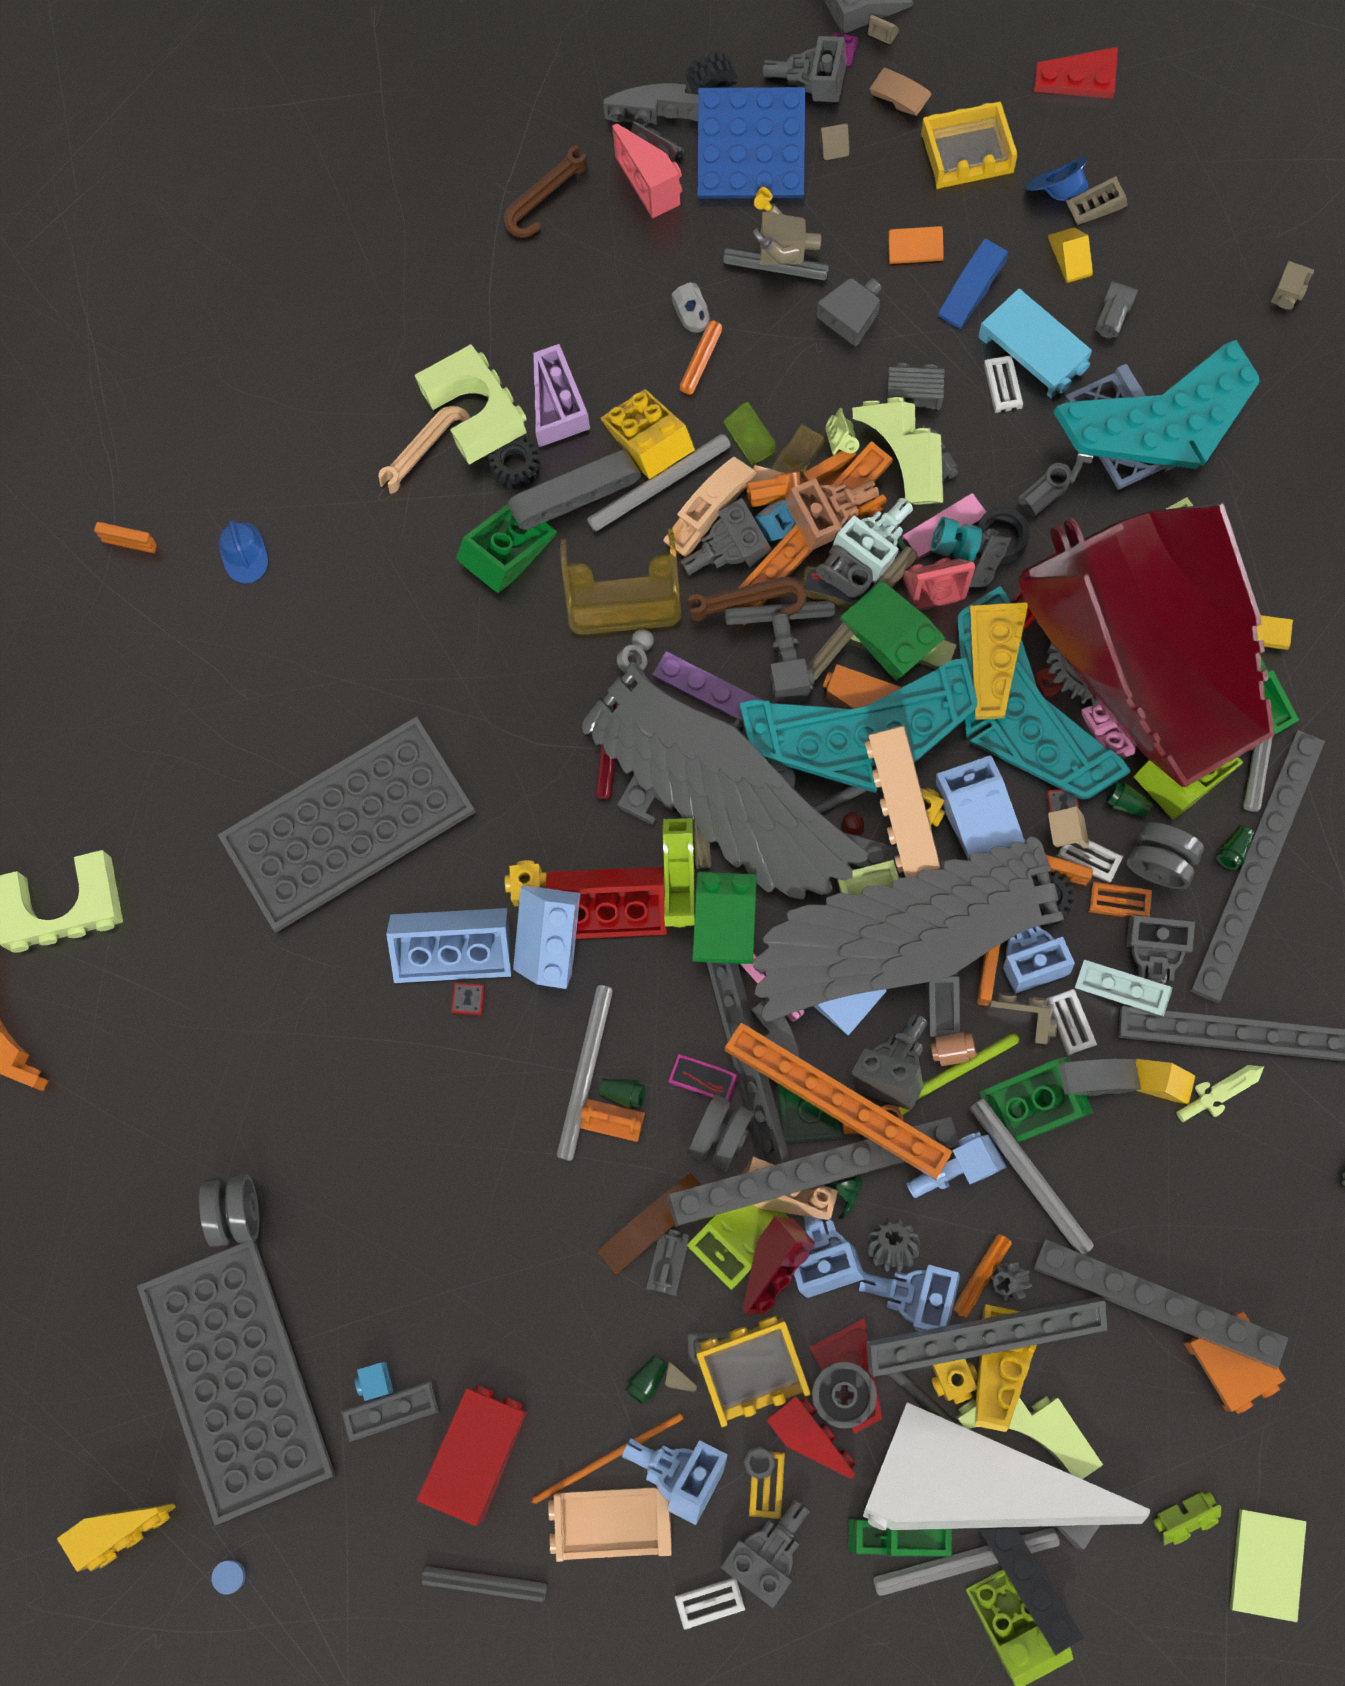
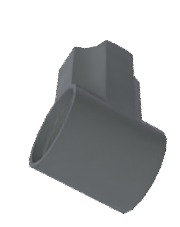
M1115 281L1111 282L1103 303L1105 306L1095 328L1100 333V336L1106 338L1118 336L1125 316L1131 310L1138 289Z
M1062 463L1051 465L1046 474L1018 497L1022 509L1028 515L1030 514L1035 517L1056 497L1064 495L1072 476L1070 468ZM1060 477L1064 482L1060 484L1054 483L1051 478Z

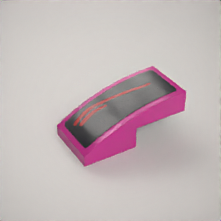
M678 1054L668 1082L674 1086L697 1092L707 1098L713 1099L715 1094L731 1100L739 1076L708 1063Z

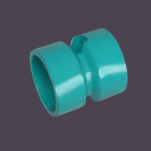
M942 517L933 533L931 551L944 556H949L952 553L954 559L960 558L973 561L981 544L982 529L967 523L960 526L959 521Z

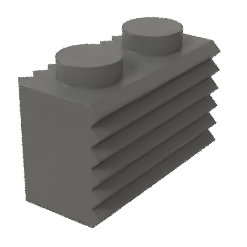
M898 363L895 366H889L887 399L903 397L904 402L915 404V409L940 410L944 398L945 369L938 368L933 364H927L922 367H910L909 364Z

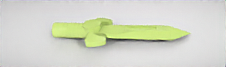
M1245 1066L1212 1086L1209 1094H1205V1090L1210 1087V1083L1204 1082L1196 1085L1195 1090L1200 1097L1177 1111L1178 1118L1185 1122L1205 1109H1208L1213 1117H1217L1224 1111L1225 1106L1215 1107L1213 1106L1214 1102L1223 1103L1258 1082L1264 1066Z

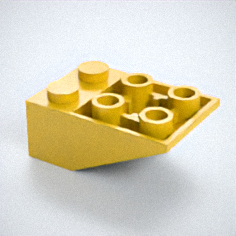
M646 389L636 393L632 398L611 409L601 417V421L622 449L629 452L637 468L648 479L653 478L695 450L686 425Z
M174 1503L85 1518L58 1537L57 1540L77 1572L87 1568L92 1572L98 1567L103 1568L116 1559V1551L119 1552L125 1547L128 1549L144 1538L142 1535L143 1531L146 1532L151 1528L156 1529L170 1519L168 1513L176 1508Z

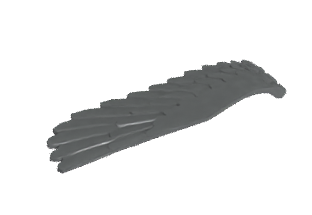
M634 662L627 666V672L623 677L618 676L607 689L609 693L604 699L599 698L595 706L585 717L582 725L583 733L590 734L592 732L595 744L603 743L606 754L611 759L617 758L625 773L634 771L639 784L646 791L654 788L662 802L667 805H674L683 819L693 818L704 839L708 842L717 841L725 859L736 868L744 864L749 874L757 875L756 883L767 892L773 891L776 887L787 896L798 899H805L807 889L820 895L828 894L833 889L829 880L830 877L841 880L853 878V870L849 863H861L868 859L869 852L805 801L736 727L693 709L669 696L649 681L644 671ZM634 680H636L638 684L633 689L631 687V684ZM617 701L619 706L614 710L612 706Z
M1030 836L1027 838L1026 844L1012 842L1010 848L1002 846L993 847L989 851L990 854L973 852L969 855V861L957 859L944 861L943 869L922 870L918 873L917 877L898 878L891 882L892 887L867 886L859 896L838 893L826 898L825 902L827 905H806L788 911L786 915L788 921L771 928L762 938L769 948L755 958L753 965L755 970L766 972V977L755 986L754 994L760 998H769L762 1009L761 1017L768 1022L811 1006L850 995L948 978L986 952L1019 933L1040 925L1063 921V914L1059 912L1056 903L1059 900L1055 883L1050 882L1048 872H1051V868L1042 843L1037 838ZM1031 876H1037L1039 886L1034 887ZM1044 904L1047 915L1042 916L1039 905Z

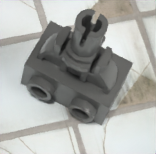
M818 36L816 48L806 50L801 54H792L787 61L765 60L763 76L764 78H787L788 85L805 87V92L812 93L813 101L839 102L848 59L845 38Z
M743 498L719 511L721 519L713 525L710 534L701 539L704 544L702 548L690 556L681 559L689 576L710 563H714L719 568L726 563L740 564L746 561L749 568L762 562L772 551Z
M778 614L772 617L775 634L772 649L773 652H778L780 661L770 666V688L773 704L806 705L809 701V694H813L812 667L807 668L805 658L797 659L795 649L799 648V640L795 639L792 635L788 614Z
M1136 915L1129 917L1126 947H1132L1133 958L1139 966L1138 977L1164 985L1166 980L1174 981L1175 970L1183 962L1185 953L1193 951L1195 922Z
M911 1014L902 1033H897L896 1036L891 1034L887 1042L878 1045L873 1051L866 1048L863 1050L852 1070L856 1092L910 1111L912 1110L924 1088L919 1059L923 1052V1047L918 1043L921 1034L928 1025L924 1017L919 1015L917 1019V1014Z
M793 1499L792 1504L779 1523L775 1525L770 1535H768V1532L774 1523L768 1520L762 1530L749 1534L744 1540L739 1537L721 1563V1569L771 1608L775 1607L792 1582L789 1575L793 1567V1553L799 1546V1543L794 1539L788 1549L786 1547L806 1516L811 1512L803 1505L796 1517L793 1518L802 1505L796 1499Z

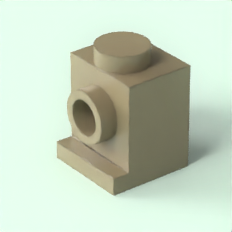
M1288 261L1271 302L1283 309H1292L1296 300L1302 301L1314 269Z

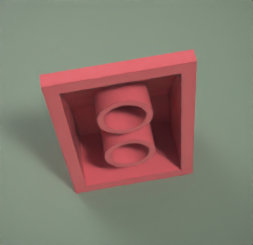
M619 124L613 125L615 158L652 219L679 206L680 193L682 192L679 178L682 174L678 164L675 161L671 162L665 152Z
M944 558L933 565L924 566L923 564L911 566L908 570L904 571L902 581L908 602L918 610L965 600L975 570L974 562L960 558L955 560Z

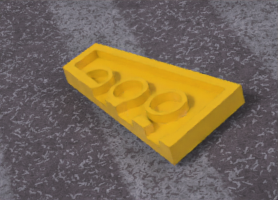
M1027 602L970 606L973 680L977 698L975 720L1005 718L1028 609Z
M985 1304L982 1319L1020 1311ZM1037 1345L979 1356L974 1426L1003 1432L1008 1430Z

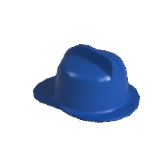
M1081 157L1064 166L1042 173L1031 179L1025 187L1030 191L1045 189L1052 198L1066 201L1088 189V182L1083 169L1087 159L1086 157Z
M229 521V525L222 530L219 537V550L225 570L236 582L243 584L253 583L264 575L268 566V555L259 529L251 523Z

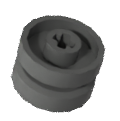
M1154 822L1144 823L1136 839L1139 846L1132 849L1127 861L1128 867L1135 874L1155 884L1173 889H1187L1195 873L1192 866L1199 863L1203 854V844L1194 836L1173 826Z
M715 1094L696 1131L688 1155L702 1162L707 1159L714 1146L716 1151L712 1158V1165L714 1168L727 1173L735 1157H738L747 1139L749 1134L748 1128L753 1119L754 1112L739 1106L733 1112L730 1120L727 1121L730 1100Z
M247 1173L233 1175L228 1179L227 1184L221 1178L204 1180L201 1183L199 1192L201 1225L208 1245L212 1248L226 1246L231 1242L232 1237L238 1243L255 1241L259 1233V1209L255 1187L250 1175Z

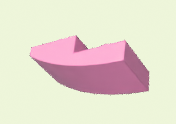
M1098 703L1096 706L1092 705L1082 709L1083 718L1092 737L1108 750L1111 749L1122 759L1135 753V747L1132 742L1108 717Z

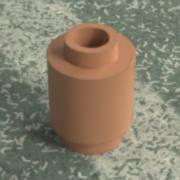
M965 1032L938 1036L936 1037V1043L931 1044L934 1062L940 1061L941 1066L969 1062L970 1058L977 1057L972 1033L965 1034Z

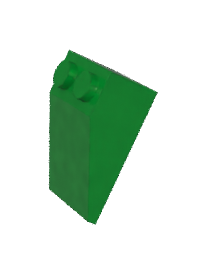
M505 505L462 538L456 560L495 592L499 593L525 570L555 537L557 531L546 522L522 530L508 505Z
M883 581L879 582L840 617L841 621L896 682L945 639L943 634L922 612Z
M698 872L693 962L753 964L756 874Z
M1070 1057L1055 1059L979 1092L981 1099L986 1100L1017 1143L1094 1113L1087 1096L1066 1095L1064 1093L1059 1064L1072 1062Z

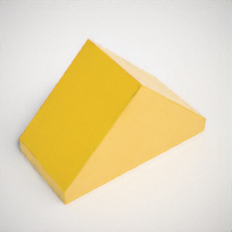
M1074 227L1048 236L1066 283L1092 276L1093 269L1087 234Z
M1135 1059L1141 1089L1136 1091L1189 1105L1195 1075L1173 1063Z

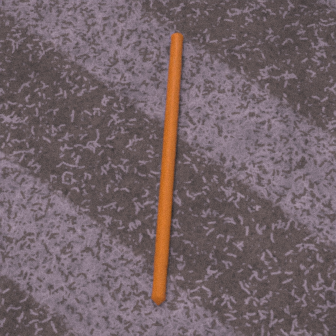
M678 1413L633 1440L642 1444L682 1421L685 1414ZM628 1442L533 1496L531 1503H539L623 1455Z

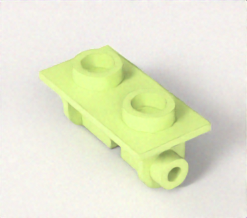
M839 408L836 415H832L829 418L825 427L832 454L835 455L838 449L846 453H854L859 448V441L855 438L853 423L845 418L842 408Z

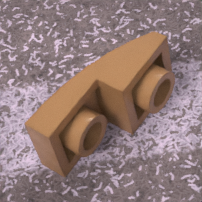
M887 68L882 69L869 88L873 96L893 102L896 109L915 116L918 115L931 96L930 91L920 84Z

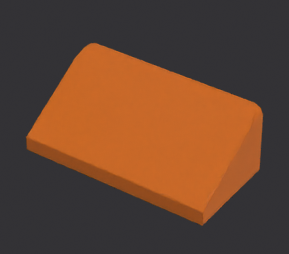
M941 226L889 230L887 239L889 264L943 261V228Z

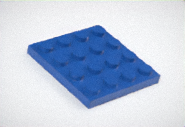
M805 87L698 88V199L756 198V193L762 187L767 188L772 193L773 198H804Z

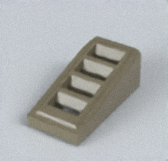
M1116 176L1066 200V204L1077 225L1128 206L1127 197ZM1112 192L1114 199L1110 200L1107 195L1108 193ZM1102 196L1105 203L1100 205L1097 197ZM1089 200H1092L1095 206L1092 210L1087 203ZM1082 204L1086 213L1081 215L1076 205Z

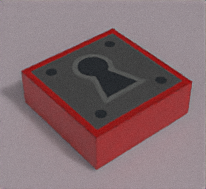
M1049 790L1046 792L1049 813L1076 806L1079 809L1078 797L1065 790Z
M455 983L451 1012L453 1014L482 1016L485 986Z

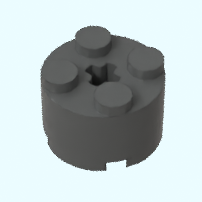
M835 1362L827 1365L817 1374L812 1384L811 1398L816 1412L824 1421L838 1428H853L863 1423L871 1415L876 1405L877 1392L872 1378L862 1367L850 1362ZM842 1385H846L847 1391L852 1392V1397L847 1398L845 1404H841L840 1398L835 1397V1392L840 1391Z

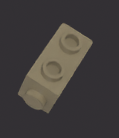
M999 993V997H994L991 1000L990 1007L1038 1013L1035 1043L1048 1044L1051 1037H1056L1058 1019H1053L1054 1005L1047 1004V999L1029 997V1001L1017 1000V995Z

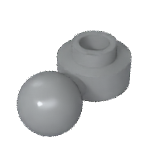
M637 630L632 635V645L626 646L618 653L617 664L622 672H627L626 668L630 664L629 661L637 664L642 670L646 667L647 657L645 651H648L654 643L653 635L648 630Z

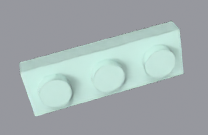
M1087 960L1083 961L1075 986L1076 989L1161 1016L1165 1014L1173 987Z

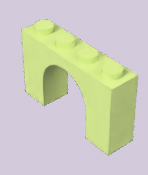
M472 344L414 375L422 395L432 410L463 394L478 393L489 398L481 412L450 429L458 449L468 464L527 433L523 423L527 419L519 405L516 407L513 405L514 400L508 388H501L500 385L502 383L494 369L491 371L488 369L489 363L482 352L477 353Z
M100 850L74 857L79 883L78 899L67 914L54 920L38 919L31 905L28 881L25 876L17 871L0 875V945L11 952H22L28 950L30 945L38 943L40 945H50L56 943L58 938L66 936L68 938H78L86 935V931L94 929L106 931L113 929L114 924L122 923L123 918L111 856Z

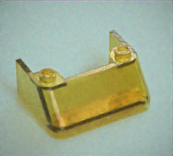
M668 529L670 554L660 555L651 560L649 564L650 577L594 582L593 572L589 566L582 563L569 564L566 539H560L561 567L568 622L571 630L583 635L666 627L676 624L681 618V603L674 530Z

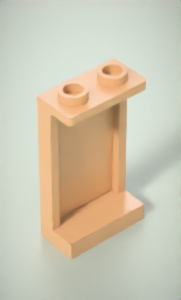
M657 1487L555 1493L554 1500L548 1503L549 1520H555V1534H550V1553L556 1554V1562L569 1559L657 1554L659 1556H671L672 1535L671 1516L668 1511L669 1501L660 1494Z

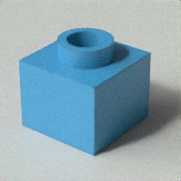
M785 500L769 504L754 518L767 542L782 539L796 525Z
M386 1362L357 1370L359 1377L355 1378V1386L358 1395H363L364 1401L394 1393Z

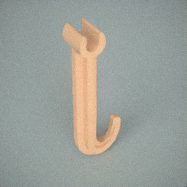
M448 406L441 409L390 466L380 470L378 476L380 486L382 487L386 481L390 480L388 482L389 493L392 494L398 491L403 477L455 420L464 422L470 419V415L466 410L458 406Z

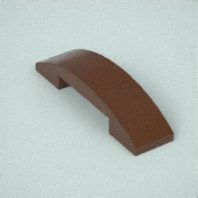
M691 1173L655 1200L597 1251L616 1276L667 1233L669 1229L675 1226L667 1195L701 1186Z

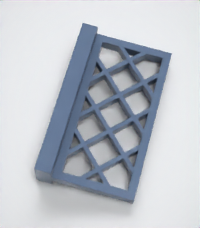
M1124 364L1116 368L1115 373L1067 394L1065 400L1066 402H1073L1081 397L1093 400L1113 399L1099 394L1101 388L1112 384L1117 392L1115 398L1143 397L1146 395L1128 365ZM1099 456L1118 490L1162 469L1167 471L1175 467L1161 464L1149 466L1138 461ZM1118 463L1133 467L1132 475L1121 479L1116 470Z

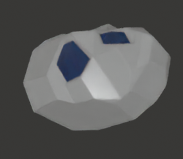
M691 282L678 287L672 293V303L683 326L695 333L704 331L710 317L699 287L696 283Z

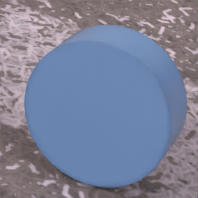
M226 1560L219 1563L212 1573L214 1588L221 1594H231L238 1591L245 1582V1569L236 1560Z

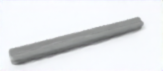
M725 434L715 437L661 473L588 517L587 520L590 527L595 531L603 528L730 448V441Z
M598 985L596 988L557 1151V1157L563 1160L570 1161L574 1157L582 1120L581 1112L588 1098L612 997V988L604 985Z
M980 1099L970 1107L971 1112L1076 1252L1083 1255L1088 1253L1094 1246L1092 1241L986 1100Z
M1053 1527L1021 1536L1032 1554L1060 1545L1057 1531ZM986 1545L954 1554L952 1557H943L875 1576L874 1585L877 1594L883 1596L998 1564V1561L989 1546Z

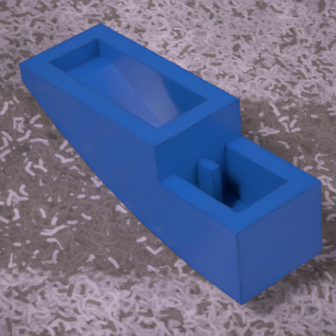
M985 238L952 288L938 313V317L961 330L989 291L992 281L1005 265L1008 251Z

